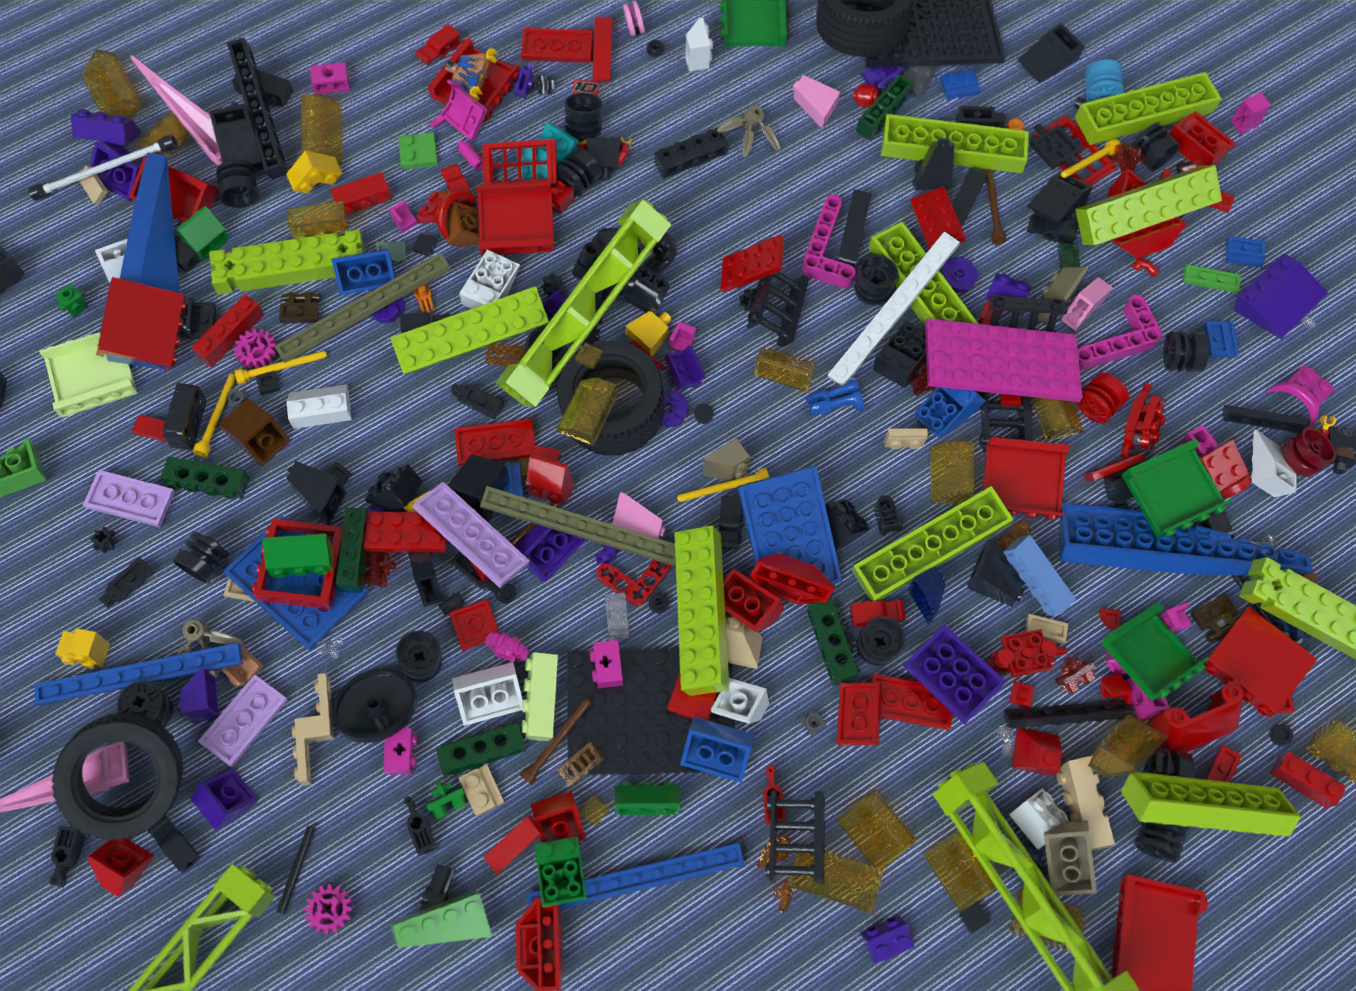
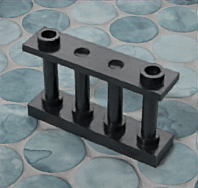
M776 272L759 279L752 309L748 315L747 328L751 329L760 324L777 334L778 340L776 344L778 346L784 347L793 343L809 278L803 275L793 280L781 272ZM773 277L790 286L789 295L771 285ZM768 293L786 302L785 311L767 301ZM764 308L782 318L781 327L762 317Z
M1002 295L988 297L990 310H993L990 325L998 326L1001 311H1012L1009 323L1011 328L1017 327L1020 312H1031L1027 329L1057 332L1054 328L1058 314H1067L1068 312L1065 300L1006 297ZM1039 313H1050L1046 330L1035 329Z
M977 391L986 400L980 407L982 434L979 436V445L982 446V453H986L987 439L995 437L990 436V427H1013L1020 430V436L998 438L1033 441L1030 397L1021 396V406H1001V402L988 401V392ZM989 409L1016 410V412H1019V418L1017 420L989 419Z
M771 791V797H767V810L771 811L770 863H766V877H769L771 883H776V875H804L814 878L816 884H825L824 792L814 791V797H811V800L778 799L776 791ZM778 808L811 809V811H814V819H811L810 822L777 821ZM777 830L811 831V833H814V842H810V844L777 843ZM777 852L810 853V855H814V864H810V866H777Z

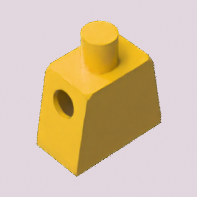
M649 311L626 325V336L633 342L638 343L653 356L668 338L669 327L667 324L672 319L666 312L657 317L653 312Z

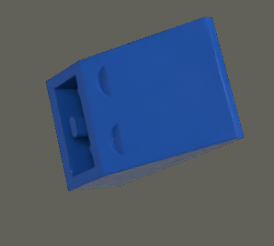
M937 387L913 415L940 439L971 417L986 400L976 391Z

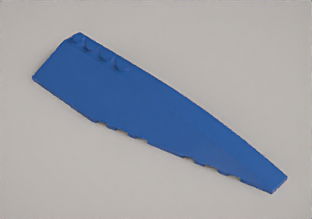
M147 153L132 215L120 279L180 293L167 156ZM105 353L107 361L166 369L165 366Z
M1062 502L1061 513H1064V516L1060 517L1059 552L1060 561L1183 574L1248 576L1253 560L1268 557L1281 564L1280 570L1290 569L1297 574L1312 573L1313 571L1310 557L1306 554L1283 548L1279 551L1265 543H1262V545L1250 543V539L1241 537L1238 540L1231 538V534L1201 526H1196V528L1189 527L1184 530L1180 527L1176 529L1177 533L1167 538L1165 535L1157 538L1142 510Z

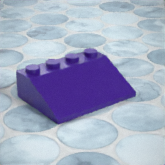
M1283 253L1237 296L1234 311L1282 339L1328 295V292L1299 261Z
M945 624L902 665L964 725L1006 683L1002 677Z

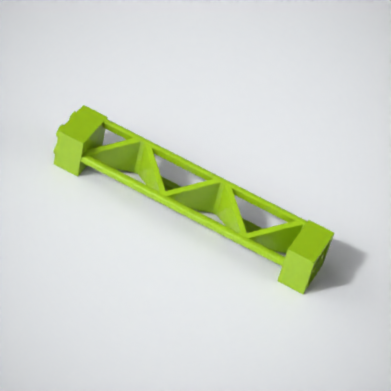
M642 199L629 204L617 220L621 228L518 364L508 365L495 382L524 407H536L563 367L566 366V363L575 354L644 259L671 226L667 221V217L662 213H658L649 201ZM638 241L645 246L639 256ZM618 283L596 312L595 293ZM574 341L552 371V351Z
M984 761L977 765L973 762L967 765L963 771L959 768L949 775L951 777L950 780L946 779L938 784L939 789L933 793V796L946 816L951 818L1063 990L1140 991L1127 971L1113 979L988 795V792L998 782ZM970 805H973L975 808L972 834L957 813ZM998 825L1000 826L1006 837L1001 833V831L998 828ZM990 861L1015 868L1023 880L1024 888L1021 908ZM1049 901L1051 902V904L1053 905V907L1056 909V911H1055L1054 909H1052V907H1051L1050 904H1049ZM1039 935L1065 943L1074 956L1072 985Z
M232 864L128 991H139L182 938L181 944L142 991H192L253 916L259 918L276 896L271 893L273 888L259 878L255 880L257 875L242 864L239 867ZM222 892L221 896L216 900V902L211 906V908L206 912V914L202 918H200L202 914L207 910V908L212 904V902L217 898V896ZM228 899L242 909L216 915ZM239 919L195 972L201 931ZM182 954H184L185 983L155 988Z

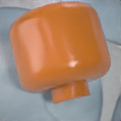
M1014 118L1008 121L1006 129L1023 131L1024 123L1020 119Z

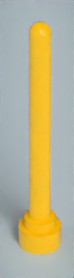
M1117 139L1108 141L1100 151L1062 171L1061 177L1066 178L1107 154L1114 155L1121 150L1120 142Z
M320 351L291 359L286 363L282 361L248 371L241 368L234 370L238 385H241L250 380L249 378L260 374L324 359L327 357V352Z
M234 373L229 374L202 440L196 443L193 448V453L200 457L206 458L210 453L209 442L228 399V394L231 392L236 380Z
M766 467L760 468L750 476L679 494L677 500L683 502L769 478Z

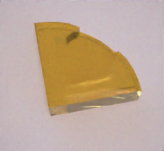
M520 458L519 463L521 465L522 477L527 478L529 458Z

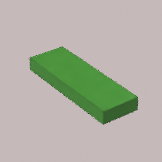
M1186 264L1182 283L1238 293L1240 291L1241 275Z

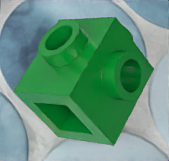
M71 284L60 289L55 294L59 301L56 303L63 312L67 311L73 318L89 308L84 300L86 297L79 288L75 290Z

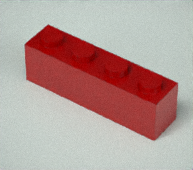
M244 294L192 346L197 357L212 368L235 345V341L240 340L239 335L244 336L246 334L245 331H249L264 316L260 305Z

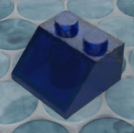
M936 567L915 576L908 588V592L927 624H930L938 613L946 586L943 573L938 572Z

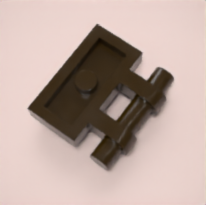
M289 292V294H282V302L288 301V303H280V323H316L319 321L320 305L313 302L321 301L320 293L306 292V294H296V292ZM297 301H305V303H296V302H297Z
M1226 594L1190 613L1201 631L1207 628L1210 629L1211 633L1206 635V640L1209 643L1223 639L1224 635L1227 634L1237 621V619L1232 617V614L1237 609ZM1224 620L1226 625L1220 628L1217 622Z

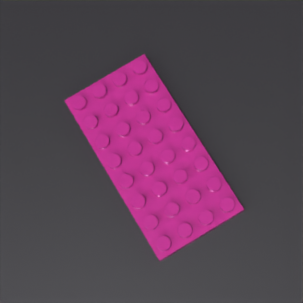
M926 319L928 386L1075 402L1081 401L1082 388L1076 334Z

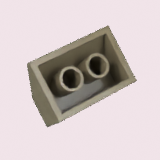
M1064 267L1060 273L1056 272L1050 281L1052 285H1047L1042 292V299L1065 300L1067 305L1081 284L1088 269L1086 267ZM1039 313L1038 320L1047 325L1050 313Z
M1064 822L1044 832L1050 885L1055 894L1063 896L1097 893L1088 822Z

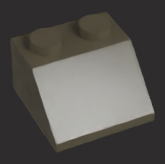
M736 438L703 458L702 473L704 476L725 481L745 477L748 472L750 456Z

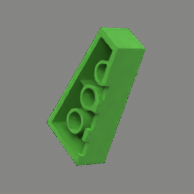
M29 438L22 441L23 444L19 447L8 449L6 451L7 454L0 457V498L47 481L39 451Z
M471 891L389 922L395 944L399 948L492 937L480 894L476 891Z

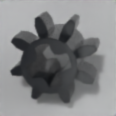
M551 75L537 76L538 81H534V90L538 89V94H552L551 89H555V80H551Z
M551 273L549 276L542 278L545 283L540 287L543 288L545 295H552L557 290L561 293L563 292L561 287L565 283L562 282L560 275L554 276V273Z
M744 289V294L739 295V305L745 307L744 311H751L757 289Z
M103 527L102 530L94 531L95 534L90 540L95 543L93 548L96 551L101 549L105 554L108 550L115 549V543L119 542V540L114 537L116 533L113 530L108 532Z

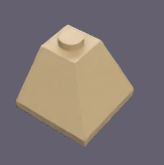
M725 615L728 663L757 669L763 637L734 617Z

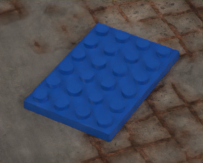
M815 465L737 486L755 564L760 558L781 553L816 566L832 584L842 582L818 471Z
M284 516L279 518L280 520H287ZM279 530L278 537L304 534ZM265 531L223 573L311 651L369 591L362 586V593L341 592L338 586H336L331 610L257 601L252 593V586L254 582H257V566L261 563L263 557L261 550L263 546L262 538H267ZM309 573L305 576L285 575L283 578H275L269 574L265 590L320 597L325 575Z

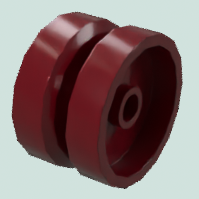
M1312 427L1304 428L1296 437L1285 442L1282 447V453L1286 462L1296 473L1303 477L1309 478L1316 475L1322 468L1329 466L1336 459V451L1331 441L1321 431Z

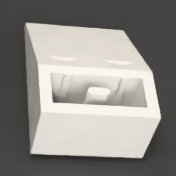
M487 250L459 293L462 305L473 309L507 297L520 264Z
M1254 430V438L1252 440V483L1273 497L1296 493V473L1286 462L1281 448L1264 434Z

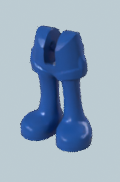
M855 377L848 379L847 383L840 387L827 391L819 389L806 397L808 405H811L809 407L811 415H826L831 413L832 409L844 405H853L857 411L864 410L862 394L859 391V385ZM850 393V395L830 400V398H833L835 396Z

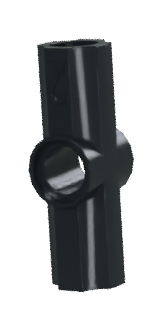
M440 864L436 865L431 882L423 893L420 911L448 900L449 894L447 892L455 869Z

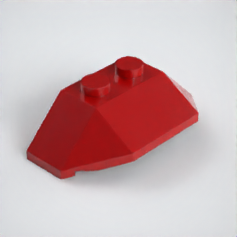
M1174 217L1114 238L1111 241L1137 259L1144 258L1146 255L1169 248L1186 226V222L1179 217Z
M781 553L758 559L750 573L755 583L776 597L798 605L816 602L826 603L834 590V585L816 566Z
M536 898L515 924L516 971L536 991H561L564 955L560 906L542 907L541 898Z

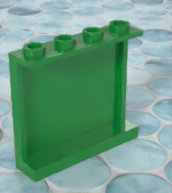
M785 0L720 1V11H723V14H720V25H723L720 38L724 39V46H786Z
M1196 439L1138 464L1122 474L1124 481L1157 538L1163 535L1167 538L1177 533L1176 529L1180 527L1183 530L1194 525L1193 521L1197 519L1199 522H1202L1211 517L1210 513L1214 511L1216 514L1227 510L1226 505L1232 502L1231 499L1224 501L1197 455L1195 449L1200 445Z
M1159 602L1112 631L1101 642L1103 647L1151 701L1158 697L1161 699L1165 698L1172 692L1170 689L1175 691L1183 684L1182 680L1186 683L1194 676L1193 672L1197 675L1205 669L1204 663L1210 659L1207 656L1199 662L1157 616L1163 609Z

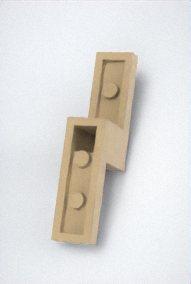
M326 673L318 674V681L315 682L316 694H319L316 710L317 714L320 715L295 719V726H292V736L294 739L296 738L293 755L294 759H297L294 775L295 779L302 786L312 785L309 743L334 739L330 678Z

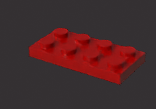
M523 28L521 59L591 63L592 30Z
M944 186L910 199L929 250L944 232L960 243L966 241L965 234Z
M779 234L724 257L722 261L720 290L726 293L781 271L784 237Z
M532 418L454 428L459 467L464 465L471 454L496 462L530 458L531 454L535 455Z
M368 512L363 545L364 551L446 552L447 539L418 512Z
M873 673L871 682H880L882 684L880 718L947 731L951 729L952 712L920 682Z

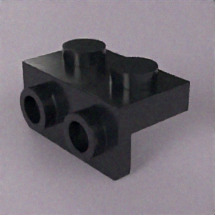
M188 298V304L185 307L187 317L183 323V329L191 340L200 339L215 324V302L195 303L193 298Z

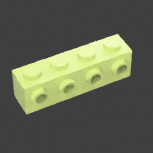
M533 652L526 659L525 671H528V679L524 681V691H527V697L523 700L522 711L525 712V720H522L521 733H524V739L549 741L553 738L558 655Z

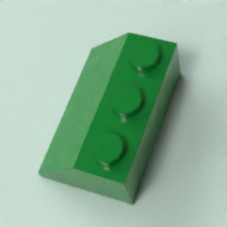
M326 534L262 538L265 565L270 576L283 578L285 575L305 576L309 573L325 575L327 572H333L334 549Z
M651 782L641 783V786H632V783H620L619 786H615V816L679 815L680 787L679 785L675 786L673 782H664L662 786H654V783Z

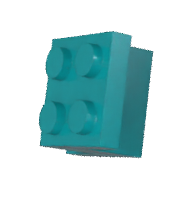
M546 122L541 137L534 139H556L557 165L562 160H566V156L576 147L578 142L576 138L552 122ZM536 147V161H547L546 147ZM525 148L521 162H531L532 148ZM547 164L536 165V179L547 178ZM532 165L522 166L523 178L532 179Z

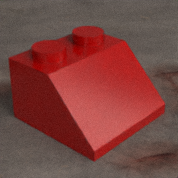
M531 454L526 478V486L530 495L538 499L540 497L547 499L554 504L561 503L565 505L575 486L567 464Z
M572 790L530 804L534 820L543 831V834L540 835L542 843L578 837V841L586 839Z

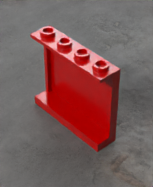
M466 37L449 60L458 64L462 55L467 56L484 52L474 48L473 40ZM498 59L495 63L488 61L490 62V68L481 88L483 94L478 95V102L488 109L482 124L491 118L495 108L500 106L504 96L510 93L512 86L517 82L520 73V63L517 62L512 67ZM445 64L428 85L430 98L447 105L452 92L451 84L447 83V80H452L453 73L445 70Z
M538 181L537 183L520 182L518 184L501 183L500 185L483 184L476 186L478 192L480 240L478 248L481 256H484L487 250L498 255L555 252L550 182Z
M112 277L109 284L96 355L104 357L106 353L165 366V370L169 371L171 365H175L177 355L174 354V348H178L180 341L177 332L181 330L183 319H180L181 312L184 313L186 301H183L184 294Z
M998 437L988 438L982 491L992 486L1011 516H1018V513H1026L1025 517L1037 518L1038 515H1045V519L1057 520V517L1064 516V513H1061L1066 454L1069 453L1070 445Z
M1247 607L1240 613L1237 621L1209 655L1210 659L1204 663L1206 666L1205 670L1210 675L1216 676L1221 680L1223 685L1237 679L1243 690V701L1253 705L1261 715L1270 718L1279 712L1318 659L1253 609Z

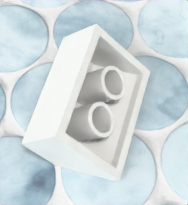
M348 385L289 393L287 411L288 420L293 429L352 420Z
M513 662L452 678L454 693L464 726L522 710L523 698Z

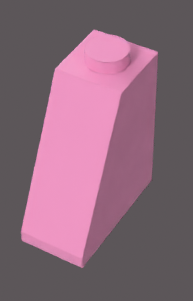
M802 75L801 79L797 80L793 86V99L823 128L839 102L840 91Z
M1096 278L1077 295L1061 321L1076 331L1104 302L1113 287L1101 278Z
M620 492L612 525L663 539L665 527H662V519L625 493Z

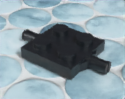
M1040 123L1034 126V129L1040 135L1031 141L1030 146L1052 170L1063 164H1067L1069 167L1076 164L1072 158L1079 155L1082 149L1060 125L1045 130Z

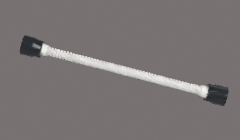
M173 134L166 135L157 140L154 145L50 184L33 185L28 188L29 195L34 201L43 199L57 188L146 156L147 153L174 150L178 148V142Z

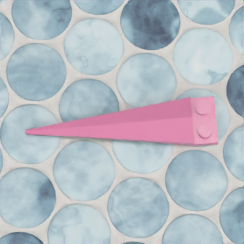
M131 56V60L195 141L211 161L219 166L222 160L209 114L179 93L134 56Z
M125 742L101 747L87 755L83 764L82 775L84 785L89 794L110 790V787L130 782L127 744ZM53 774L1 798L0 813L56 801L53 798L54 791L52 790Z

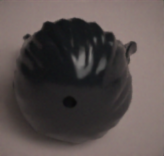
M665 233L639 267H646L656 274L668 267L677 254V245L672 236Z

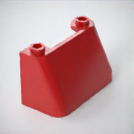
M145 156L129 195V198L135 200V202L146 160ZM168 165L172 216L178 218L183 223L204 206L210 210L219 197L218 187Z
M1237 679L1227 683L1222 689L1211 694L1212 703L1206 709L1207 712L1190 719L1184 709L1174 707L1162 712L1147 723L1161 749H1169L1171 755L1175 751L1188 753L1234 732L1239 726L1243 701V690Z

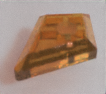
M777 838V843L791 844V839ZM770 839L759 859L758 869H763L766 867V863H770ZM777 852V863L788 860L790 853Z
M783 881L782 889H774V897L780 898L778 912L784 913L792 904L793 887L788 881Z

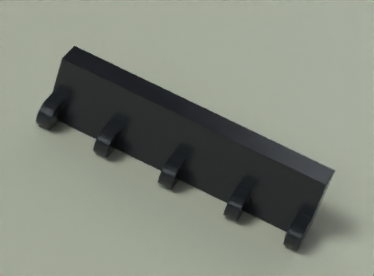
M1224 405L1222 421L1299 433L1307 425V418Z

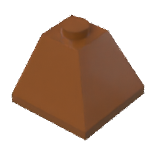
M453 202L450 205L446 218V229L449 235L446 239L447 244L463 248L477 245L480 242L479 212L477 208L458 202Z

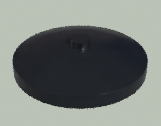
M393 669L370 670L354 677L339 691L333 704V720L340 733L349 740L359 743L382 741L398 733L411 720L417 706V693L411 680L399 671Z

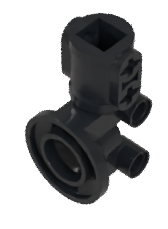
M601 229L590 242L584 245L572 269V274L575 278L581 280L619 229ZM638 246V256H639V254H640L641 252H640V248H639V246ZM639 267L615 300L622 293L628 303L641 311L655 313L670 286L667 280L650 269ZM618 283L604 289V294L608 297Z

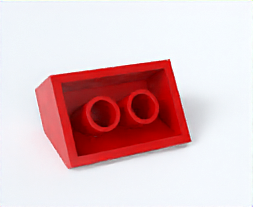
M1196 111L1174 125L1168 135L1173 136L1180 143L1178 152L1197 167L1202 165L1217 166L1236 145L1234 141Z
M734 568L723 580L725 612L754 632L772 626L783 613L784 607L781 599Z

